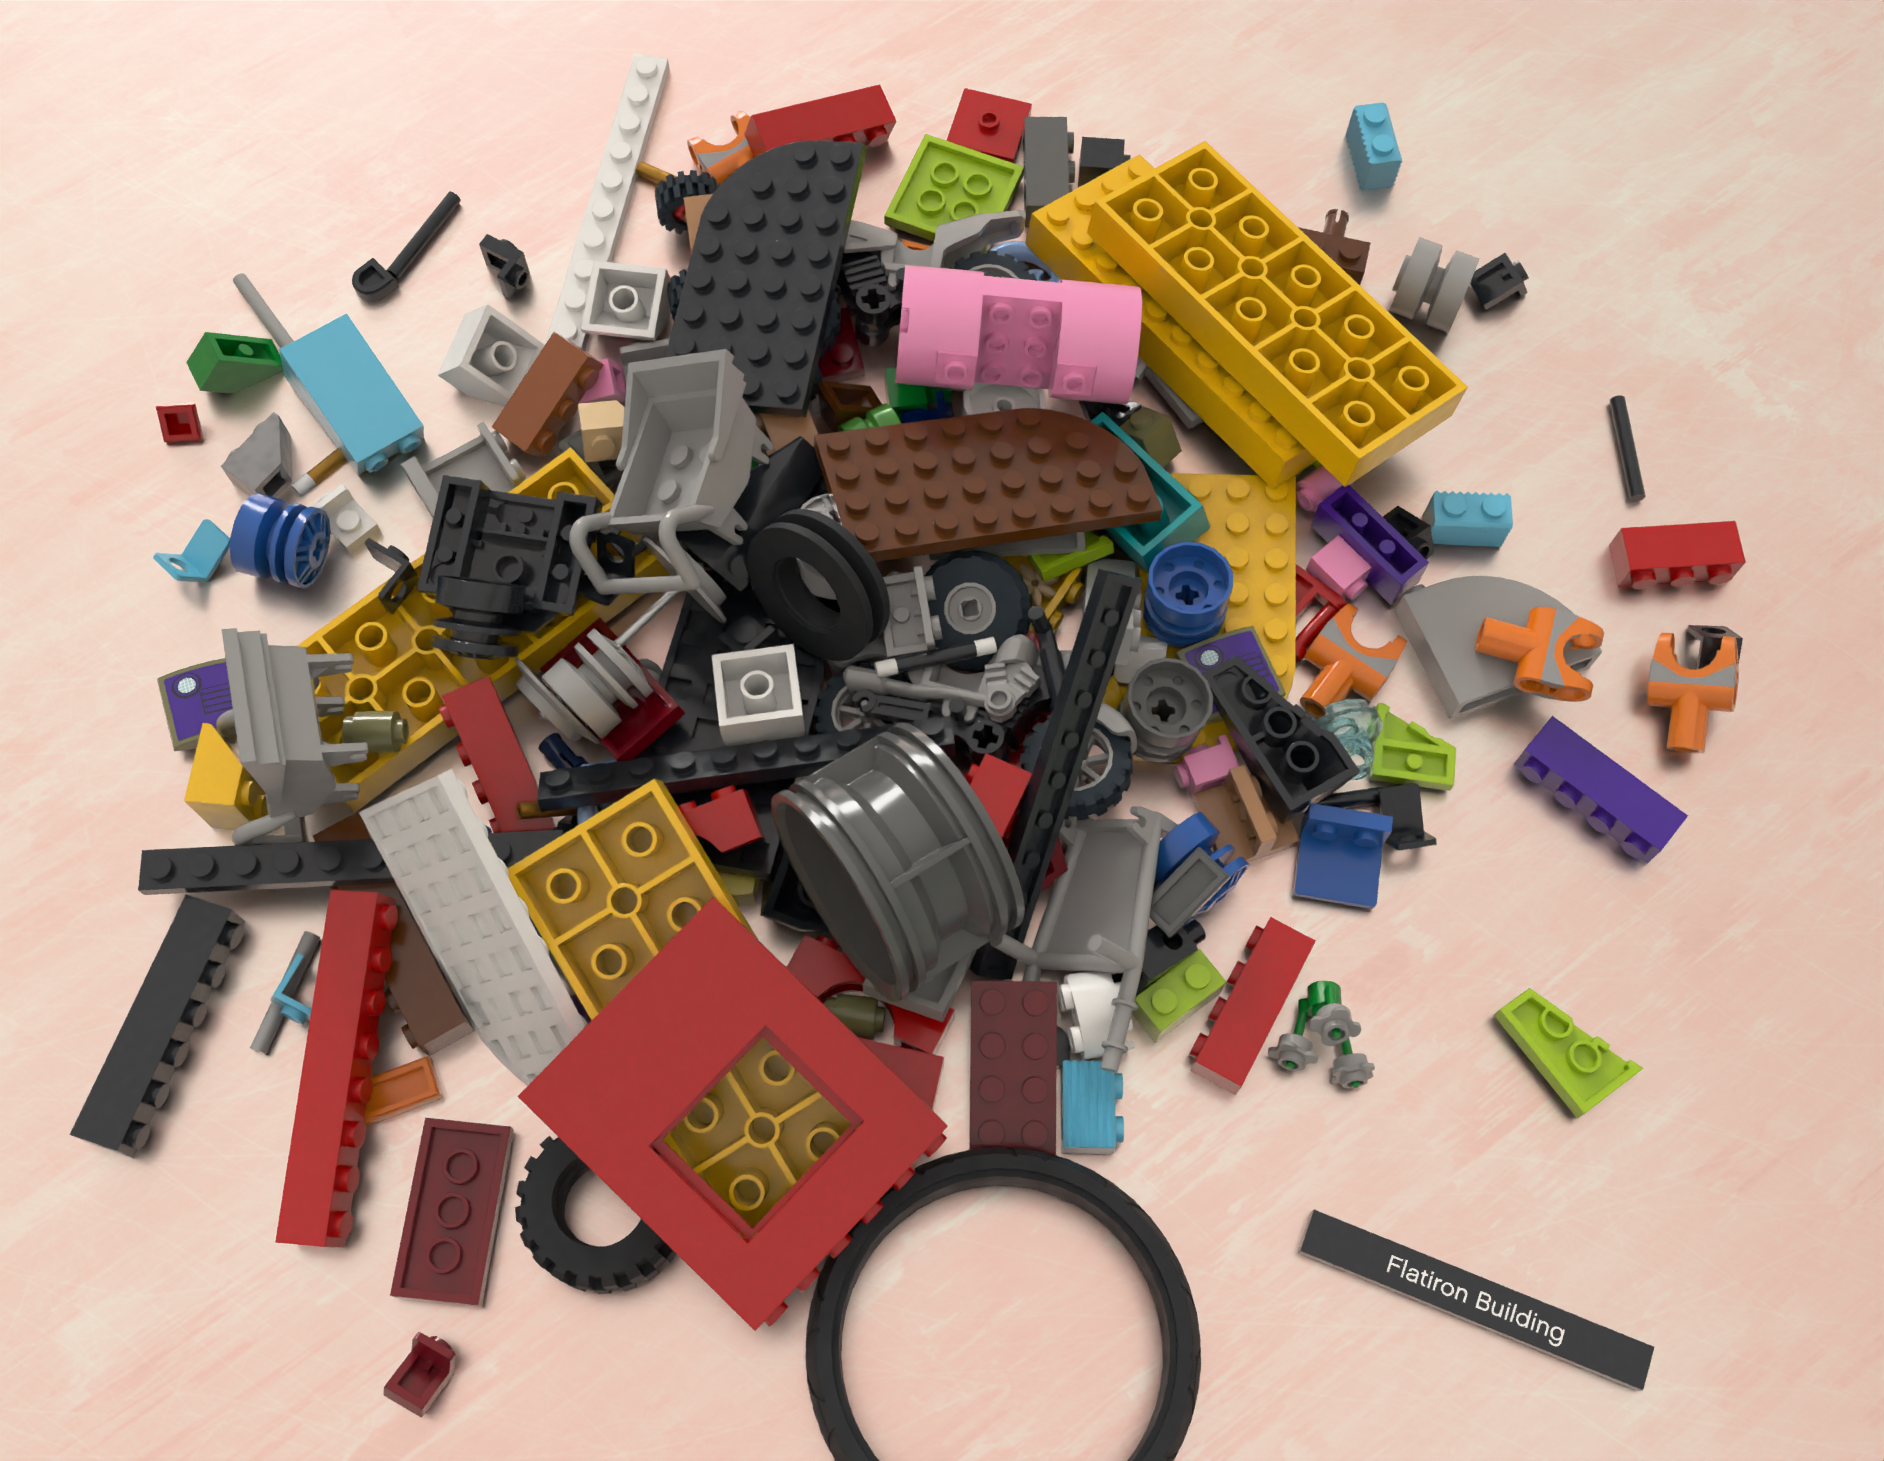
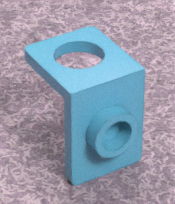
M204 519L182 554L156 552L153 559L177 581L207 583L229 550L230 538L211 520ZM171 563H174V564H176V565L182 567L186 572H184V571H182V570H179L178 568H176L175 566H173Z
M298 953L270 1001L283 1007L280 1014L303 1025L306 1020L310 1021L311 1008L282 994L304 957Z

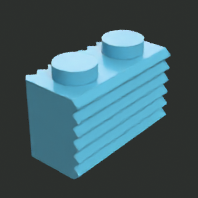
M1382 102L1357 105L1353 109L1345 137L1348 138L1347 143H1349L1348 148L1351 149L1350 154L1352 155L1351 159L1354 161V171L1357 172L1356 177L1359 178V188L1364 191L1392 187L1395 185L1394 182L1403 161L1387 104Z
M1438 490L1435 491L1423 513V521L1431 525L1433 544L1502 547V543H1504L1506 536H1508L1513 527L1511 496L1508 493L1503 496L1500 493L1494 495L1492 492L1489 495L1484 492L1479 495L1477 492L1474 494L1470 492L1463 494L1460 491L1456 494L1452 491L1448 494L1446 491L1442 493Z
M1102 1060L1062 1061L1060 1068L1061 1153L1113 1154L1116 1149V1143H1123L1124 1141L1123 1116H1115V1099H1122L1123 1076L1122 1073H1110L1100 1069Z

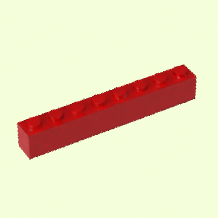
M330 890L275 1243L345 1247L347 1237L352 1230L353 1216L351 1214L353 1192L357 1189L360 1179L357 1167L360 1147L366 1138V1126L364 1123L366 1104L369 1102L373 1091V1084L370 1079L373 1059L379 1050V1038L377 1036L379 1016L385 1008L384 982L386 972L390 969L392 954L389 948L392 930L396 927L398 921L397 900L378 892Z

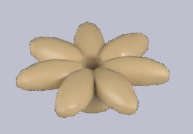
M1021 563L1019 569L1029 590L1033 605L1041 606L1042 595L1053 599L1057 592L1049 585L1056 583L1060 577L1058 576L1043 582L1036 570L1033 572L1029 566Z

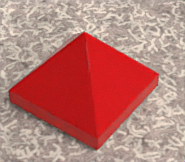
M195 402L158 404L155 406L164 442L203 439Z

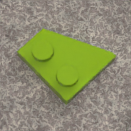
M1378 703L1374 715L1370 780L1398 784L1416 783L1419 787L1450 791L1454 786L1456 747L1441 738L1429 735L1425 728L1413 721L1408 724L1390 713L1391 707Z

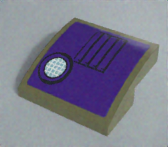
M1254 626L1211 637L1177 651L1174 655L1175 659L1183 660L1196 667L1201 674L1236 655L1270 682L1278 694L1282 697L1286 695ZM1214 702L1212 713L1205 725L1223 721Z
M226 658L189 666L157 678L174 752L197 748L202 724H212L217 730L216 721L218 717L224 712L233 709Z

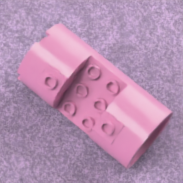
M905 265L895 383L972 391L974 382L1048 389L1049 398L1127 405L1133 389L1140 344L1142 318L1141 289L1137 286L1063 279L1058 280V283L993 277L984 276V272Z

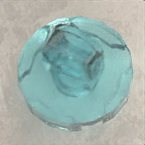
M1346 699L1324 707L1326 715L1320 717L1314 723L1323 730L1327 728L1337 736L1350 756L1358 754L1364 759V764L1356 765L1360 772L1351 780L1365 778L1369 774L1374 759V751L1371 744L1377 740L1383 729V721L1375 706L1373 708L1369 707L1366 700Z

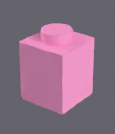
M1339 535L1314 554L1306 568L1308 573L1335 591L1344 600L1348 597L1351 601L1357 598L1368 586L1365 580L1371 570V566Z

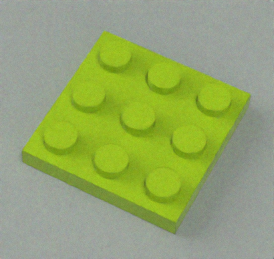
M925 134L884 215V224L934 241L937 225L981 213L1006 212L1024 176V167ZM991 244L987 245L983 254H987Z

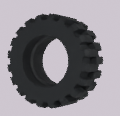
M548 1136L540 1144L544 1150L538 1158L530 1156L524 1167L529 1172L526 1181L518 1182L516 1194L521 1198V1206L515 1207L516 1221L522 1225L523 1231L520 1233L524 1246L530 1249L533 1254L532 1258L539 1266L553 1277L584 1292L591 1290L598 1294H612V1290L622 1289L623 1291H628L636 1288L637 1282L645 1278L650 1281L660 1273L658 1268L666 1260L671 1263L677 1255L642 1219L628 1236L612 1245L593 1246L580 1241L574 1236L567 1225L565 1205L574 1183L591 1169L559 1137L553 1140ZM653 1148L654 1151H655L658 1155H660V1153H659L655 1148Z

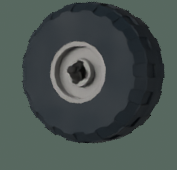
M959 551L935 562L924 575V577L932 575L936 600L928 601L930 615H939L942 639L935 640L936 648L994 637L998 650L1006 639L1014 635L1021 634L1027 636L1031 625L1028 610L1032 607L1029 590L1018 571L1004 559L984 551ZM995 653L946 663V665L961 670H984V665L988 664Z

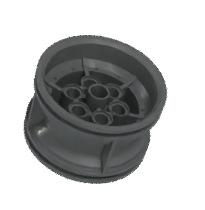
M905 722L895 724L886 732L876 735L871 740L792 784L789 790H782L772 797V815L779 838L809 900L832 937L854 967L865 979L869 980L877 992L892 1002H898L905 998L909 991L914 992L924 986L927 980L989 941L997 940L1006 931L1019 926L1024 919V898L1016 870L988 812L950 758L932 739L911 724Z

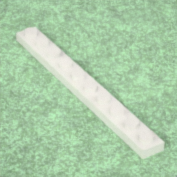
M634 53L545 344L553 332H556L575 343L584 351L586 350L590 334L582 333L581 325L593 261L612 262L638 176L636 169L643 159L670 69L667 58Z

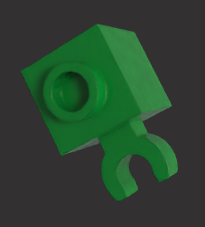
M897 366L885 368L887 404L893 408L901 424L926 421L927 404L937 406L952 404V389L895 383Z

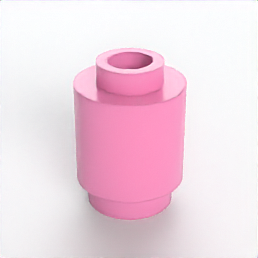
M1320 465L1296 484V499L1304 510L1315 513L1318 504L1340 488L1342 484L1323 465Z

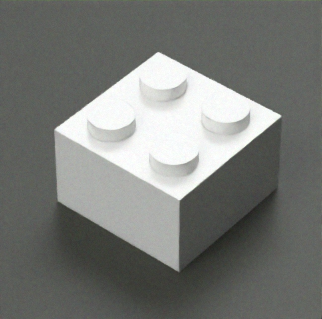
M793 644L712 655L718 720L724 746L759 743L766 740L773 741L806 735Z

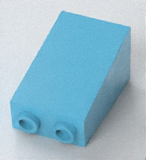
M347 313L279 349L285 378L358 475L366 470L369 473L375 472L387 464V458L400 451L402 454H406L421 444V439L424 438V425Z

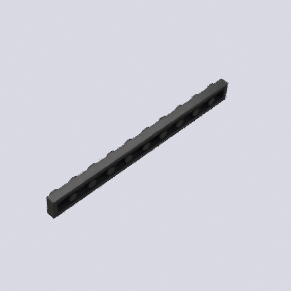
M1100 568L1092 587L1008 848V853L1022 889L1025 913L1022 923L1016 928L1006 931L1005 934L1021 943H1024L1142 582L1131 576ZM989 941L977 949L972 959L970 970L977 976L1012 980L1018 960L991 946Z
M951 716L906 722L925 733L948 757L956 756ZM895 724L540 772L537 801L541 812L617 802L653 779L663 781L670 794L723 788L731 785L738 786L809 776L871 740L876 735L886 732Z
M563 830L488 833V839L497 857L505 863L508 869L562 836L565 832ZM358 839L142 850L138 891L143 895L396 882L374 840Z

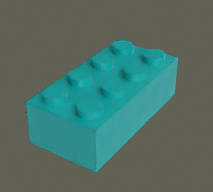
M1101 412L1091 422L1119 438L1136 454L1145 467L1163 509L1160 521L1102 529L1148 574L1149 568L1158 553L1173 544L1194 542L1210 528V524L1203 505L1104 412Z

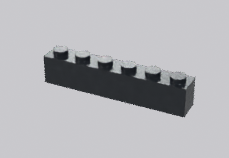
M185 895L69 1135L130 1158H134L137 1150L145 1145L150 1134L149 1124L155 1111L165 1103L168 1097L171 1077L176 1067L181 1066L186 1059L189 1049L188 1041L195 1027L200 1026L206 1016V1003L212 990L218 987L224 978L226 971L225 963L231 950L239 945L243 937L245 921L232 909Z

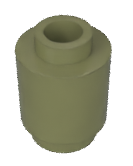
M398 711L356 712L354 716H346L344 718L342 727L343 742H366L368 744V753L399 752L402 744H406L408 741V722L406 719H401Z
M837 994V998L826 997L825 1005L857 1037L874 1040L875 1032L883 1033L885 1007L878 1006V999L847 994Z

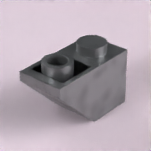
M274 412L265 421L259 423L239 448L231 451L226 461L221 465V468L232 484L248 496L258 493L277 498L292 482L291 435L280 416Z

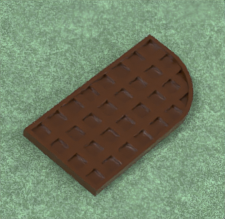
M1019 408L814 435V449L837 522L857 538L875 562L1160 521L1163 511L1145 467L1136 454L1119 438L1102 427L1064 412L1040 408Z

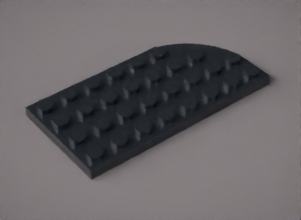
M808 140L785 144L770 149L749 160L722 182L709 199L700 218L665 358L727 349L734 356L732 364L744 374L743 381L747 384L742 398L752 413L807 416L867 153L864 143Z
M704 570L726 595V599L720 605V608L727 622L725 624L719 622L688 592L686 593L658 682L686 714L634 759L714 749L724 746L718 720L712 655L728 653L719 646L718 636L745 613H748L765 628L771 624L776 627L781 646L794 645L806 735H811L815 722L814 711L815 707L819 705L818 695L821 689L823 690L824 659L802 649L776 626L762 607L755 591L752 590L750 582L740 592L717 572ZM799 777L735 786L736 791L741 789L748 791L766 838L731 852L721 853L711 842L695 835L716 871L772 881L782 844L772 815V797L782 790H789L792 784L799 781ZM722 788L671 794L677 806L695 801L698 807L713 801L710 794Z

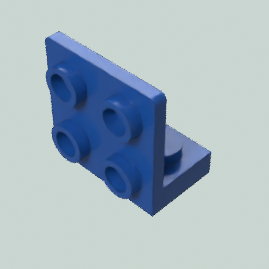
M1310 803L1301 822L1294 895L1373 909L1377 905L1382 848L1392 832L1393 817Z

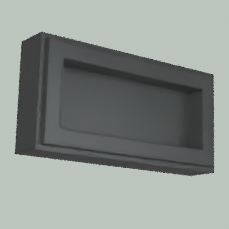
M1198 847L1153 893L1150 919L1172 938L1231 877L1206 852Z

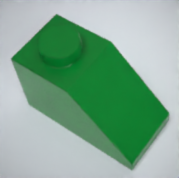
M205 332L186 362L199 390L207 392L234 394L283 372L281 357L272 339Z

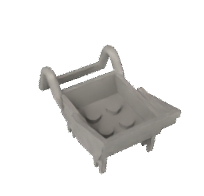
M727 349L628 363L622 445L616 461L617 469L624 470L610 511L579 518L573 524L569 535L571 550L598 593L609 595L697 590L701 586V578L678 542L676 531L709 529L733 545H741L743 543V538L735 533L734 528L738 531L747 530L748 525L733 507L748 484L751 461L753 460L759 464H768L769 457L761 452V448L765 451L773 450L774 445L756 426V417L742 398L747 383L743 381L744 374L732 364L734 356ZM610 527L634 535L641 534L662 546L679 575L608 579L586 543V535L588 532Z
M237 628L221 629L233 709L224 712L218 717L216 728L224 736L237 738L240 763L265 791L268 815L236 828L232 834V841L235 846L304 842L300 817L314 814L321 805L357 800L358 793L360 792L359 783H336L335 775L330 766L367 760L368 744L366 742L344 744L324 742L322 740L319 717L343 714L344 706L346 705L345 698L343 696L315 697V690L320 683L319 677L351 672V664L354 663L353 655L351 653L309 654L306 647L268 645L267 633H260V630L238 632ZM284 825L285 835L267 834Z

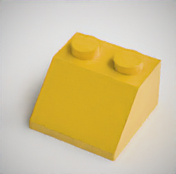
M203 723L184 802L211 828L235 830L245 823L268 815L265 791L240 763L239 754L212 724Z

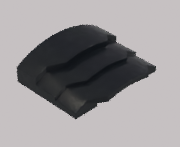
M443 475L417 590L421 593L436 596L438 575L483 579L525 586L523 613L504 615L503 623L515 626L524 633L537 634L557 616H574L581 580L585 576V571L571 550L569 542L570 530L579 518L601 513L603 504L597 497L558 492L557 499L554 500L492 491L481 480ZM598 530L588 532L586 535V543L589 549L591 548V543H595Z

